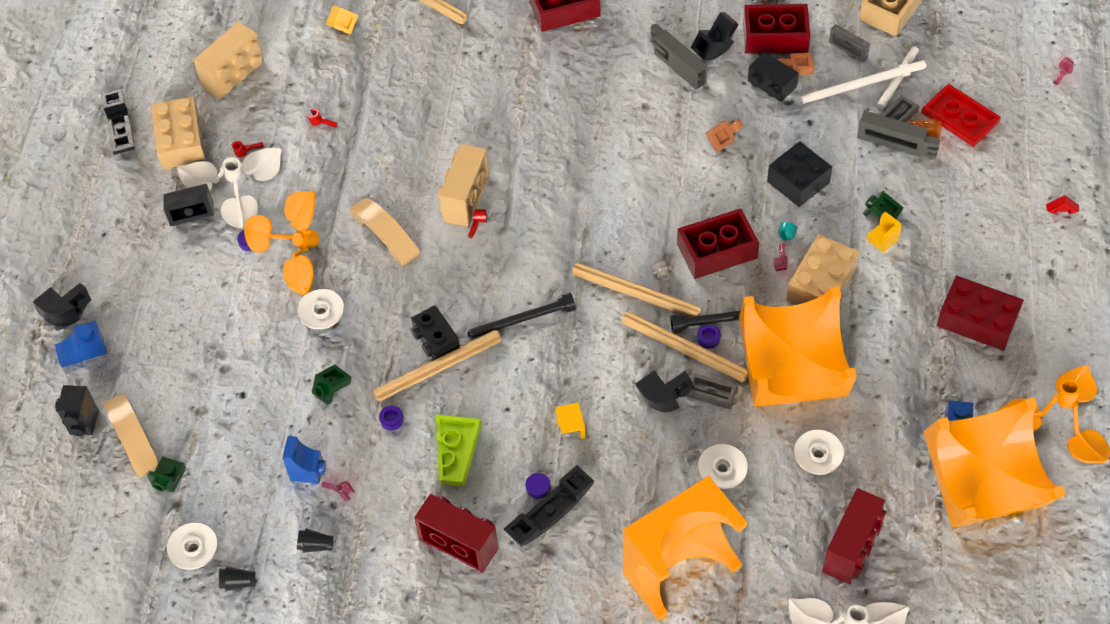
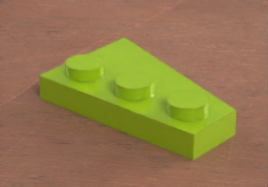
M435 414L439 452V480L442 485L465 487L483 423L478 418Z

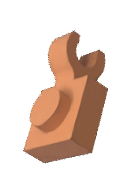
M811 52L790 54L789 59H777L799 72V75L814 74L815 68Z
M740 119L736 121L731 120L728 123L721 121L705 132L714 151H721L735 141L733 133L744 126Z

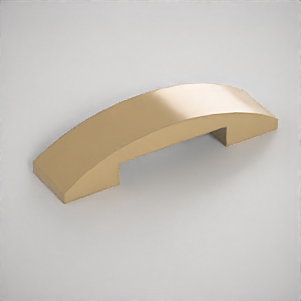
M364 198L348 209L349 213L361 225L365 224L388 247L389 253L402 266L420 255V250L403 228L374 201Z
M125 393L104 402L103 406L138 478L146 475L149 471H155L159 462Z

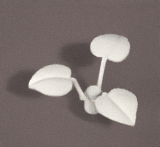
M266 148L254 151L245 157L243 163H240L234 157L227 158L223 162V167H220L219 174L216 167L206 161L178 166V174L186 188L207 183L209 191L212 190L213 183L217 184L224 174L228 181L233 182L236 198H229L224 201L221 206L222 218L231 226L245 229L246 221L250 217L258 215V204L250 195L240 198L237 181L242 177V171L247 175L253 174L254 178L259 181L273 179L280 170L281 149Z
M790 598L788 602L789 616L793 624H839L842 621L844 622L843 624H905L909 611L908 606L889 602L872 603L865 608L861 605H852L849 607L847 614L841 613V616L831 623L833 611L822 600L815 598Z

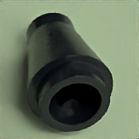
M307 528L299 530L297 550H302L303 553L332 551L334 536Z
M229 566L220 568L219 589L230 591L250 586L255 587L256 571Z

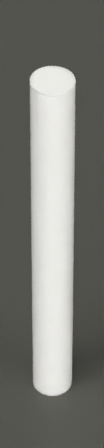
M916 46L911 47L902 64H912L919 52ZM903 77L892 78L876 105L879 110H884Z

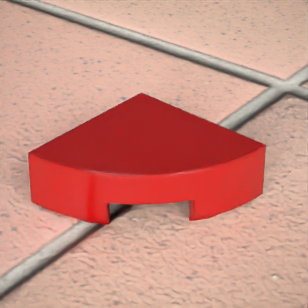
M1063 195L1046 204V209L1053 214H1057V212L1073 214L1079 211V204Z

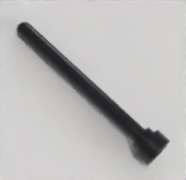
M570 292L561 295L562 298H559L557 302L471 328L467 331V336L474 338L559 310L562 312L566 311L567 313L575 311L576 306L573 296Z
M740 311L694 317L673 314L670 315L672 333L683 332V330L690 326L739 320Z

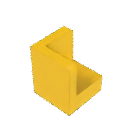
M333 5L326 25L351 35L358 15Z
M884 212L881 215L880 224L867 235L866 240L884 253L899 240L902 224L887 212Z
M579 402L555 407L557 426L560 427L561 433L566 434L579 431L580 438H586L585 424Z

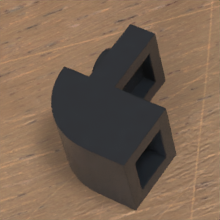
M720 12L710 30H700L690 48L703 60L716 59L728 51L734 43L731 38L739 24L726 12Z
M79 283L63 297L50 287L32 302L38 314L48 323L55 326H68L80 320L77 312L86 307L91 298L86 287Z
M654 370L635 383L647 404L660 412H671L680 408L676 399L688 395L691 389L694 388L691 378L686 371L664 384Z

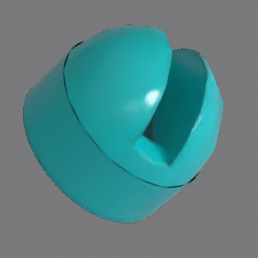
M790 222L780 223L778 234L782 240L790 241L796 236L798 227Z

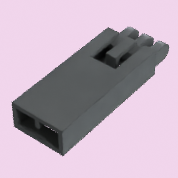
M652 24L650 42L656 48L654 49V54L695 90L707 83V65L667 30H663L657 24Z
M865 110L859 122L858 139L915 156H925L934 159L937 157L940 145L938 138L927 135L928 129Z

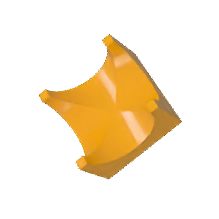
M840 286L830 287L819 298L793 306H764L756 303L753 296L743 297L739 323L753 407L849 396L857 376L855 368H850L846 361L842 344L839 317Z
M1035 397L1025 399L1008 408L973 418L949 421L948 417L938 419L923 432L951 528L1044 507L1066 496L1063 486H1057L1049 479L1037 453L1033 434V416L1038 407Z
M707 476L623 529V575L658 621L667 616V610L660 596V585L664 579L669 577L668 570L676 563L691 557H707L723 563L733 573L742 567L741 561L732 550L723 533L720 522L730 525L739 532L747 527V521L710 476Z

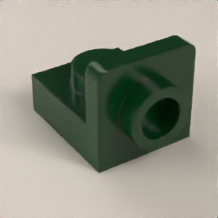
M882 191L878 195H871L864 204L866 209L862 214L868 216L874 213L881 219V215L887 212L897 219L904 207Z
M334 364L315 375L312 394L328 405L332 403L334 393L348 386L351 383L352 377Z
M162 456L155 472L149 471L147 477L154 489L174 492L186 466L183 462Z

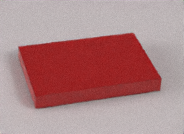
M949 83L921 110L923 115L973 147L1001 120L999 115Z

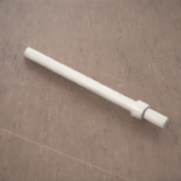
M922 60L912 64H900L898 68L800 96L801 102L805 104L900 76L902 78L909 76L911 72L925 69L926 63Z

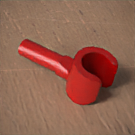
M316 108L310 110L313 116L307 115L309 122L313 126L320 123L335 128L338 126V123L321 117L319 110Z
M235 141L231 145L234 149V154L239 158L244 157L247 151L264 147L263 142L243 145L241 141Z
M474 210L473 225L468 234L469 238H473L479 222H487V210Z

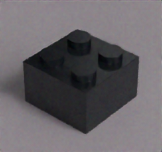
M799 141L769 165L767 182L800 207L830 183L833 166Z

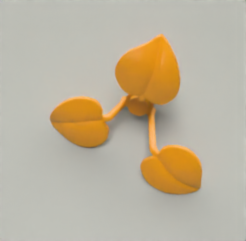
M316 191L295 192L286 199L285 216L288 220L292 221L291 227L298 230L294 235L271 234L272 222L263 215L250 217L244 226L246 242L254 252H265L270 246V238L292 239L293 244L301 248L293 254V260H287L283 267V276L286 284L294 292L301 295L311 292L314 275L311 260L301 254L308 252V248H314L319 243L317 231L307 229L313 218Z
M1088 365L1074 368L1056 380L1055 390L1058 394L1053 395L1052 400L1040 412L1039 407L1036 408L1033 416V431L1038 430L1042 426L1040 417H1043L1055 402H1058L1065 409L1072 407L1074 433L1076 436L1071 437L1068 441L1069 453L1075 459L1082 462L1105 463L1110 457V449L1105 438L1092 429H1087L1080 433L1078 424L1077 402H1088L1095 398L1097 386ZM1025 398L1011 400L1002 408H999L998 411L1024 401Z

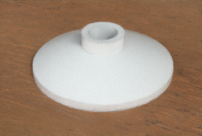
M318 289L309 292L301 299L298 305L299 319L304 325L312 329H325L333 326L341 319L344 312V304L341 297L328 289Z
M811 430L802 434L796 441L794 456L799 466L807 472L823 475L833 472L840 466L844 456V449L840 440L832 433L824 430ZM820 454L822 458H817L814 455Z
M716 444L707 448L701 454L698 461V471L701 478L704 479L710 476L720 489H729L739 485L747 474L748 464L746 457L739 449L728 444ZM720 468L726 469V472H720L718 470Z
M185 524L175 530L170 536L167 543L168 557L179 568L186 570L200 568L210 562L217 551L216 535L210 527L204 524ZM192 548H198L196 551L190 552Z

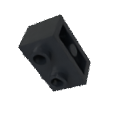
M764 52L749 66L747 81L766 92L769 96L782 102L797 87L799 72Z
M207 183L164 194L163 209L170 226L214 216V203Z
M436 305L411 317L413 326L410 328L411 333L416 340L420 339L423 351L427 357L431 356L435 360L460 347L458 336Z
M63 385L60 398H57L55 403V410L62 419V424L65 425L69 434L74 436L93 435L99 410L87 386Z

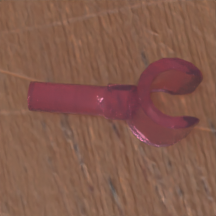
M1065 57L1059 63V68L1062 70L1053 82L1055 85H1058L1066 74H1070L1073 71L1074 62L1068 57Z
M784 243L779 244V257L773 260L776 271L787 270L788 257L785 255Z
M325 481L321 484L324 488L338 492L344 501L351 499L348 493H355V490L347 481L339 485Z

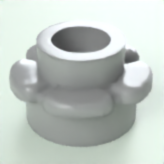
M667 260L658 262L652 266L653 277H658V280L666 279L671 276V271L674 270V267L670 266Z

